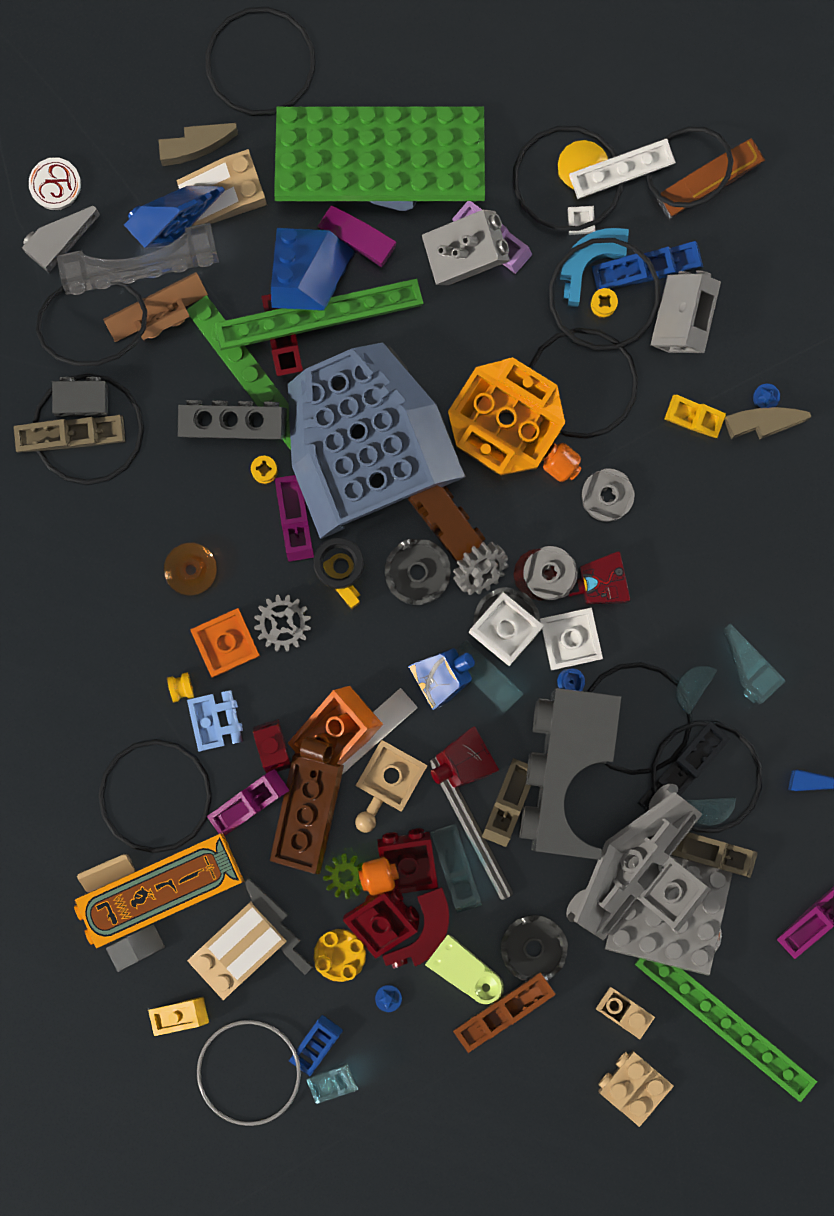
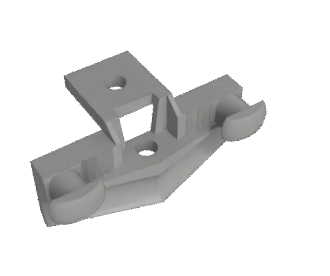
M669 783L662 786L652 797L647 812L605 842L601 860L597 861L587 888L577 893L567 907L566 916L570 922H576L584 929L604 940L637 898L673 929L679 931L704 900L711 889L670 857L702 815L701 812L677 794V785ZM634 856H638V865L633 869H629V860ZM654 862L664 866L656 879L645 890L638 880L650 864ZM679 888V896L675 900H669L670 890Z

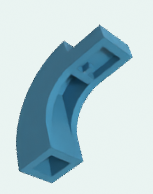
M606 228L597 230L584 236L573 247L595 238H616L628 243L629 229ZM594 243L576 251L563 264L560 280L570 281V283L565 282L564 298L568 299V306L578 307L582 274L591 263L600 259L626 257L627 248L616 243Z

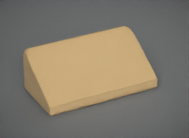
M123 854L78 874L77 878L86 892H92L134 873L135 868L129 854Z

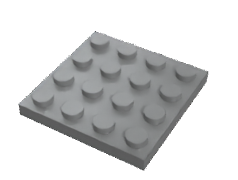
M634 856L629 860V869H633L638 865V856ZM670 856L707 885L711 891L679 931L673 929L636 898L608 934L605 950L709 976L733 873L698 862ZM652 862L639 878L638 882L647 890L664 866ZM679 888L670 890L669 900H675L679 896Z

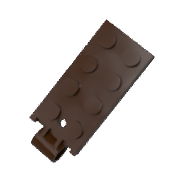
M307 737L301 744L300 753H295L292 756L286 784L290 791L284 794L270 861L313 874L321 873L344 765L336 764L335 766L329 764L334 751L331 743Z

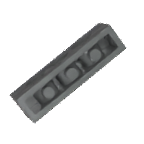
M187 400L186 405H178V437L286 440L287 408L279 407V402H264L263 407H254V402L238 401V406H228V401H212V406L202 405L201 400ZM206 412H209L212 416V422L208 426H204L202 423V416ZM234 412L238 417V422L235 426L230 427L227 423V418L229 414ZM257 413H261L264 422L257 428L253 424V417Z

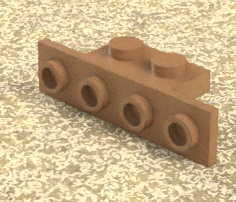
M197 272L143 299L148 311L146 330L141 336L143 340L158 336L162 330L170 326L174 327L182 324L186 318L190 317L185 307L206 295L208 296ZM136 302L103 319L115 342L140 330L143 311L139 302Z

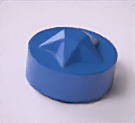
M772 384L760 385L753 394V402L757 408L776 407L780 401V392Z
M565 669L558 676V688L582 691L585 685L584 675L578 669Z
M393 985L382 986L375 996L376 1005L384 1012L395 1011L399 1008L402 1001L401 992Z

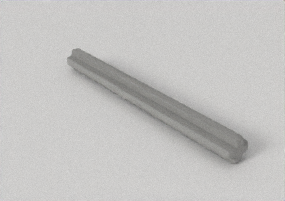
M436 757L429 761L432 769L440 766ZM449 780L442 782L441 786L500 899L504 900L512 896L513 891L485 838H482L483 834L459 788L452 787Z

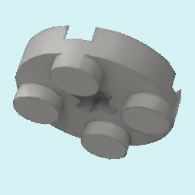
M603 469L595 472L588 477L582 489L584 509L593 518L600 521L610 522L621 519L629 512L634 502L635 493L631 482L624 473L615 469ZM610 488L612 489V494L615 495V499L605 502L603 501L604 497L600 495L601 491L606 492Z
M546 546L541 548V550L532 554L527 559L524 566L525 582L529 589L542 599L556 600L566 597L573 589L577 580L578 572L575 560L559 547ZM551 566H554V571L557 572V575L552 580H548V576L544 575V571L550 570Z

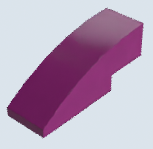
M332 205L317 226L320 230L331 231L352 248L355 253L360 256L362 254L380 267H383L396 247V241Z
M295 475L275 478L288 562L314 558L306 503Z
M273 769L207 817L218 834L223 833L226 836L290 790L277 771Z
M834 886L777 938L778 942L794 959L834 927Z

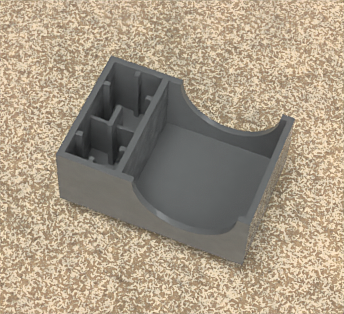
M556 688L551 693V699L539 698L536 701L532 732L544 733L546 738L544 753L532 752L529 754L526 785L539 786L537 807L523 806L519 838L532 840L531 850L601 860L602 849L586 844L569 827L564 812V798L570 782L582 769L592 764H606L607 761L613 762L621 696Z

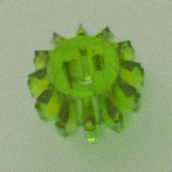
M342 854V864L339 863L336 857H333L332 862L336 865V868L330 865L325 866V869L333 872V874L323 876V880L333 879L334 883L328 885L327 890H332L337 886L338 889L335 892V897H339L341 891L345 890V898L349 899V889L351 888L356 896L360 894L355 885L358 884L362 887L358 870L362 868L364 862L354 866L357 856L353 855L350 863H347V855ZM346 869L352 871L350 875H353V880H348L344 884L340 881L342 877L338 875L340 871L345 872Z

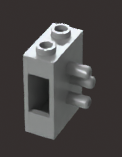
M483 209L422 235L436 285H451L510 261L508 256L509 247L505 239H503L501 232L502 223L496 211Z
M679 271L678 275H667L651 346L669 353H705L721 282L711 278L712 274L705 271H696V274Z

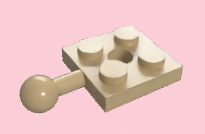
M381 740L356 784L358 788L374 796L367 810L357 815L355 819L357 829L368 833L375 828V815L383 802L402 812L428 765ZM395 768L398 770L399 780L396 783L390 784L385 781L384 773L387 769Z

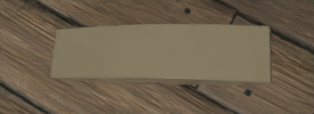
M122 415L100 418L87 417L73 420L60 419L14 426L16 452L45 451L126 442Z

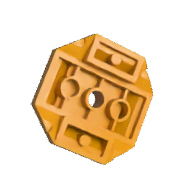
M513 357L476 367L448 410L456 448L499 475L537 469L565 425L558 386ZM502 413H510L514 421L509 425L502 424L499 421V416Z

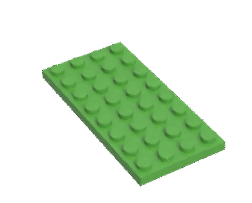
M484 106L277 107L275 201H485Z

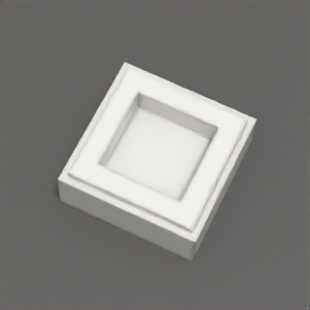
M594 206L568 207L567 209L568 226H580L595 220ZM595 225L580 231H569V235L590 234L595 231Z

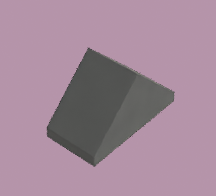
M152 924L107 947L106 950L119 972L165 948V945L155 925Z

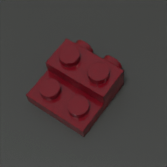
M415 828L408 832L409 835L398 836L395 832H389L382 835V839H377L379 857H385L390 864L395 863L399 879L394 880L395 887L399 889L401 894L438 888L430 831L424 832L422 828Z
M396 887L392 891L375 896L369 894L366 896L364 903L343 917L345 924L375 958H378L418 931L419 914L414 907L410 906L408 908L402 902L403 896Z

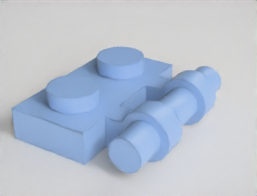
M231 690L221 692L223 703L219 704L215 703L214 694L187 700L198 752L225 746L223 735L227 734L231 735L232 744L243 742L241 736L243 728L242 724L238 722L236 708H238L237 701L233 700ZM218 712H226L228 726H220Z

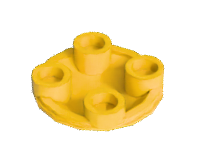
M587 140L575 141L566 146L560 154L558 175L566 185L574 189L569 177L570 173L606 161L608 156L603 148L595 142Z
M335 929L326 932L319 938L314 948L316 970L332 981L344 982L352 980L361 972L365 964L366 950L364 944L349 930Z

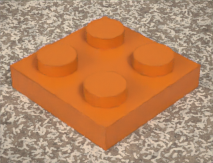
M239 608L190 629L212 678L260 657Z

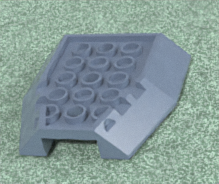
M383 342L347 350L306 368L288 383L292 468L320 539L345 529L344 525L431 487L436 485L444 487L465 478L437 405ZM337 377H344L346 380L345 387L340 391H336L333 388L334 380ZM357 425H363L365 428V434L360 439H354L352 436V430ZM380 473L384 476V484L379 488H374L371 484V479L375 474Z

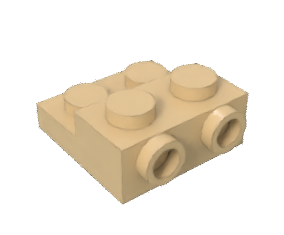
M632 1050L629 1054L625 1052L616 1062L618 1068L612 1075L608 1072L598 1084L601 1088L598 1092L640 1127L674 1086Z

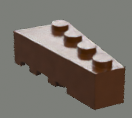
M436 485L408 497V500L456 563L458 560H463L465 552L471 553L473 546L478 549L481 543L486 540L477 527L473 529L467 520L470 517L461 506L457 508L452 501L454 496L446 486L440 487Z

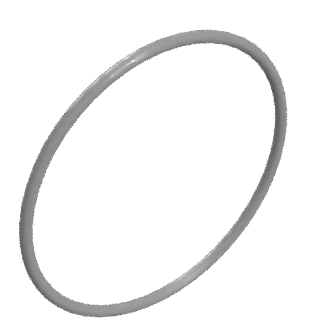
M242 1020L225 1025L208 1039L198 1059L197 1080L205 1102L221 1118L238 1125L254 1126L276 1119L292 1104L300 1085L301 1068L294 1046L281 1031L264 1022ZM243 1024L260 1025L281 1036L290 1047L297 1067L295 1089L287 1104L273 1116L254 1122L235 1120L217 1110L205 1094L201 1081V1064L210 1043L226 1029Z

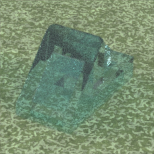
M346 1063L306 1079L316 1104L358 1090L349 1066Z

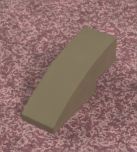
M236 123L184 127L185 137L159 139L162 166L195 160L215 151L238 135Z
M757 408L726 416L724 422L731 439L756 430L760 440L808 421L811 418V414L807 411L791 408Z
M513 758L482 838L505 847L507 846L531 785H526L527 763Z
M688 832L671 855L751 878L758 852Z

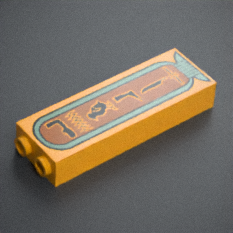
M221 833L75 899L77 905L74 906V910L79 920H84L87 930H85V935L90 945L94 944L96 948H99L245 881L224 834Z

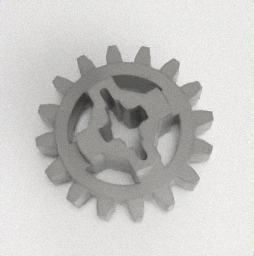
M482 542L478 549L473 546L471 553L465 552L463 560L457 561L460 567L453 571L456 574L454 580L463 592L467 591L469 595H472L476 591L477 594H481L482 589L490 590V585L492 583L498 584L499 577L505 575L502 570L508 568L506 563L508 557L498 544L495 546L493 542H490L486 545Z
M276 595V602L273 603L270 599H266L268 606L266 608L259 606L258 608L262 615L254 617V619L260 621V624L256 625L254 629L262 631L258 639L263 640L266 638L265 646L267 648L275 644V651L279 652L281 646H284L285 650L289 652L291 644L299 648L298 640H307L303 634L304 631H311V627L305 625V622L310 621L311 617L303 615L308 610L307 607L299 608L300 600L296 599L292 603L290 595L286 596L285 601L281 600L279 595ZM279 606H288L283 612L276 613L272 610ZM296 612L300 617V628L294 625L293 618ZM273 616L282 620L287 617V623L293 630L286 629L285 627H282L280 630L277 629L279 625ZM266 618L269 619L272 624V629L269 634L267 633L265 627ZM290 634L294 636L286 641L278 640L281 635Z

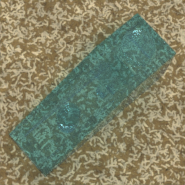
M729 624L724 628L741 685L745 688L743 693L751 702L755 703L757 701L761 704L786 680Z
M467 640L456 649L459 656L464 653L472 655L475 665L468 669L472 677L471 682L501 712L505 713L523 695L500 670Z

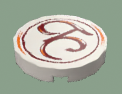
M47 158L40 161L32 169L29 177V190L34 200L44 208L62 210L69 207L79 196L81 179L77 169L69 161L62 158Z

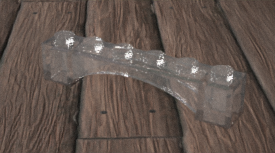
M210 223L185 228V233L168 246L135 258L119 260L98 259L84 255L82 250L57 256L61 283L66 295H79L92 289H106L111 285L119 283L129 284L138 279L157 278L162 274L180 273L189 268L198 266L208 267L213 263L219 262Z

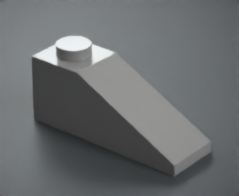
M91 206L40 227L36 232L32 231L23 241L25 245L22 249L50 273L100 214L94 206Z

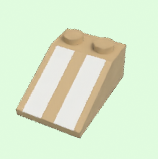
M249 149L226 156L176 180L179 189L185 186H222L225 189L218 199L192 225L193 230L267 205Z
M250 902L187 961L224 1000L287 941Z

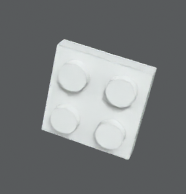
M503 592L474 624L469 633L510 666L542 630L544 625Z
M592 608L540 619V623L544 625L542 633L551 671L603 659Z

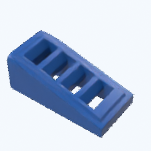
M797 769L792 771L788 790L791 791L834 789V777Z
M324 1015L317 1020L296 1050L300 1068L308 1076L312 1075L343 1032L339 1026ZM315 1035L317 1038L323 1041L326 1044V1046L324 1047L312 1037ZM308 1044L320 1053L319 1056L308 1049L306 1045ZM301 1052L314 1061V1063L311 1065L300 1057ZM292 1055L289 1062L296 1066L294 1055Z

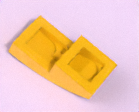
M673 395L664 419L707 436L718 438L726 413L705 404H698L682 396Z

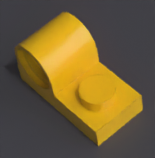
M338 553L323 563V568L330 577L342 579L353 571L354 564L347 554ZM344 560L349 564V568L345 573L340 574L334 570V565L337 561ZM353 585L345 589H336L352 610L360 604V601L357 599L360 593Z
M204 997L148 1010L154 1036L200 1027L209 1023Z

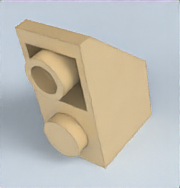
M612 987L608 989L595 1008L638 1039L642 1038L655 1018Z

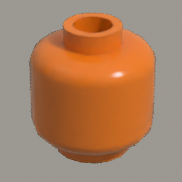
M565 443L552 444L543 458V469L559 482L566 481L568 478L573 480L581 471L579 466L581 461L580 455Z
M385 857L364 862L362 870L358 871L363 891H368L373 896L392 891L395 888L394 880L399 879L395 863L390 864Z

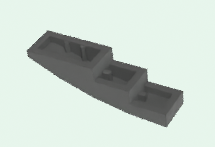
M248 879L245 885L253 905L287 941L280 949L306 975L313 965L294 949L301 940L282 923L289 914L256 883Z

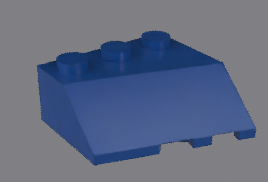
M185 186L141 207H135L128 214L130 219L124 226L144 248L174 245L218 199L225 189L222 186Z
M277 228L271 282L272 308L325 310L336 290L337 282L344 275L349 260L353 258L355 251L329 230Z

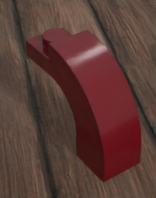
M271 294L261 296L264 312L281 309L272 308ZM296 334L270 340L277 376L303 371Z
M442 887L417 896L424 915L422 933L413 943L383 954L382 957L386 966L392 964L393 969L408 963L406 958L409 957L412 958L414 966H418L428 960L443 942L449 925V908Z

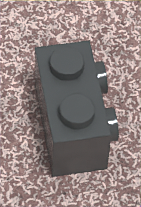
M60 377L59 381H52V413L56 417L108 416V384L105 381H101V377H86V381H75L73 377Z

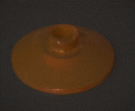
M181 544L175 547L165 560L164 575L166 581L172 589L180 594H200L212 585L216 577V561L211 552L200 544ZM190 565L196 567V572L193 575H189L186 572L187 567Z

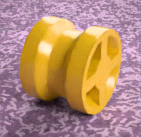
M607 288L596 291L591 300L593 313L602 318L611 316L618 304L617 295L614 291Z
M264 455L254 459L251 464V473L259 483L268 484L277 477L278 468L271 457Z
M188 672L182 673L181 677L177 678L173 676L167 677L173 703L178 702L183 697L194 698Z

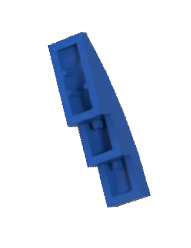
M696 241L644 253L651 260L659 279L665 278L667 275H677L679 271L688 272L703 268ZM637 254L592 266L597 291L602 288L616 289L654 280L647 263Z

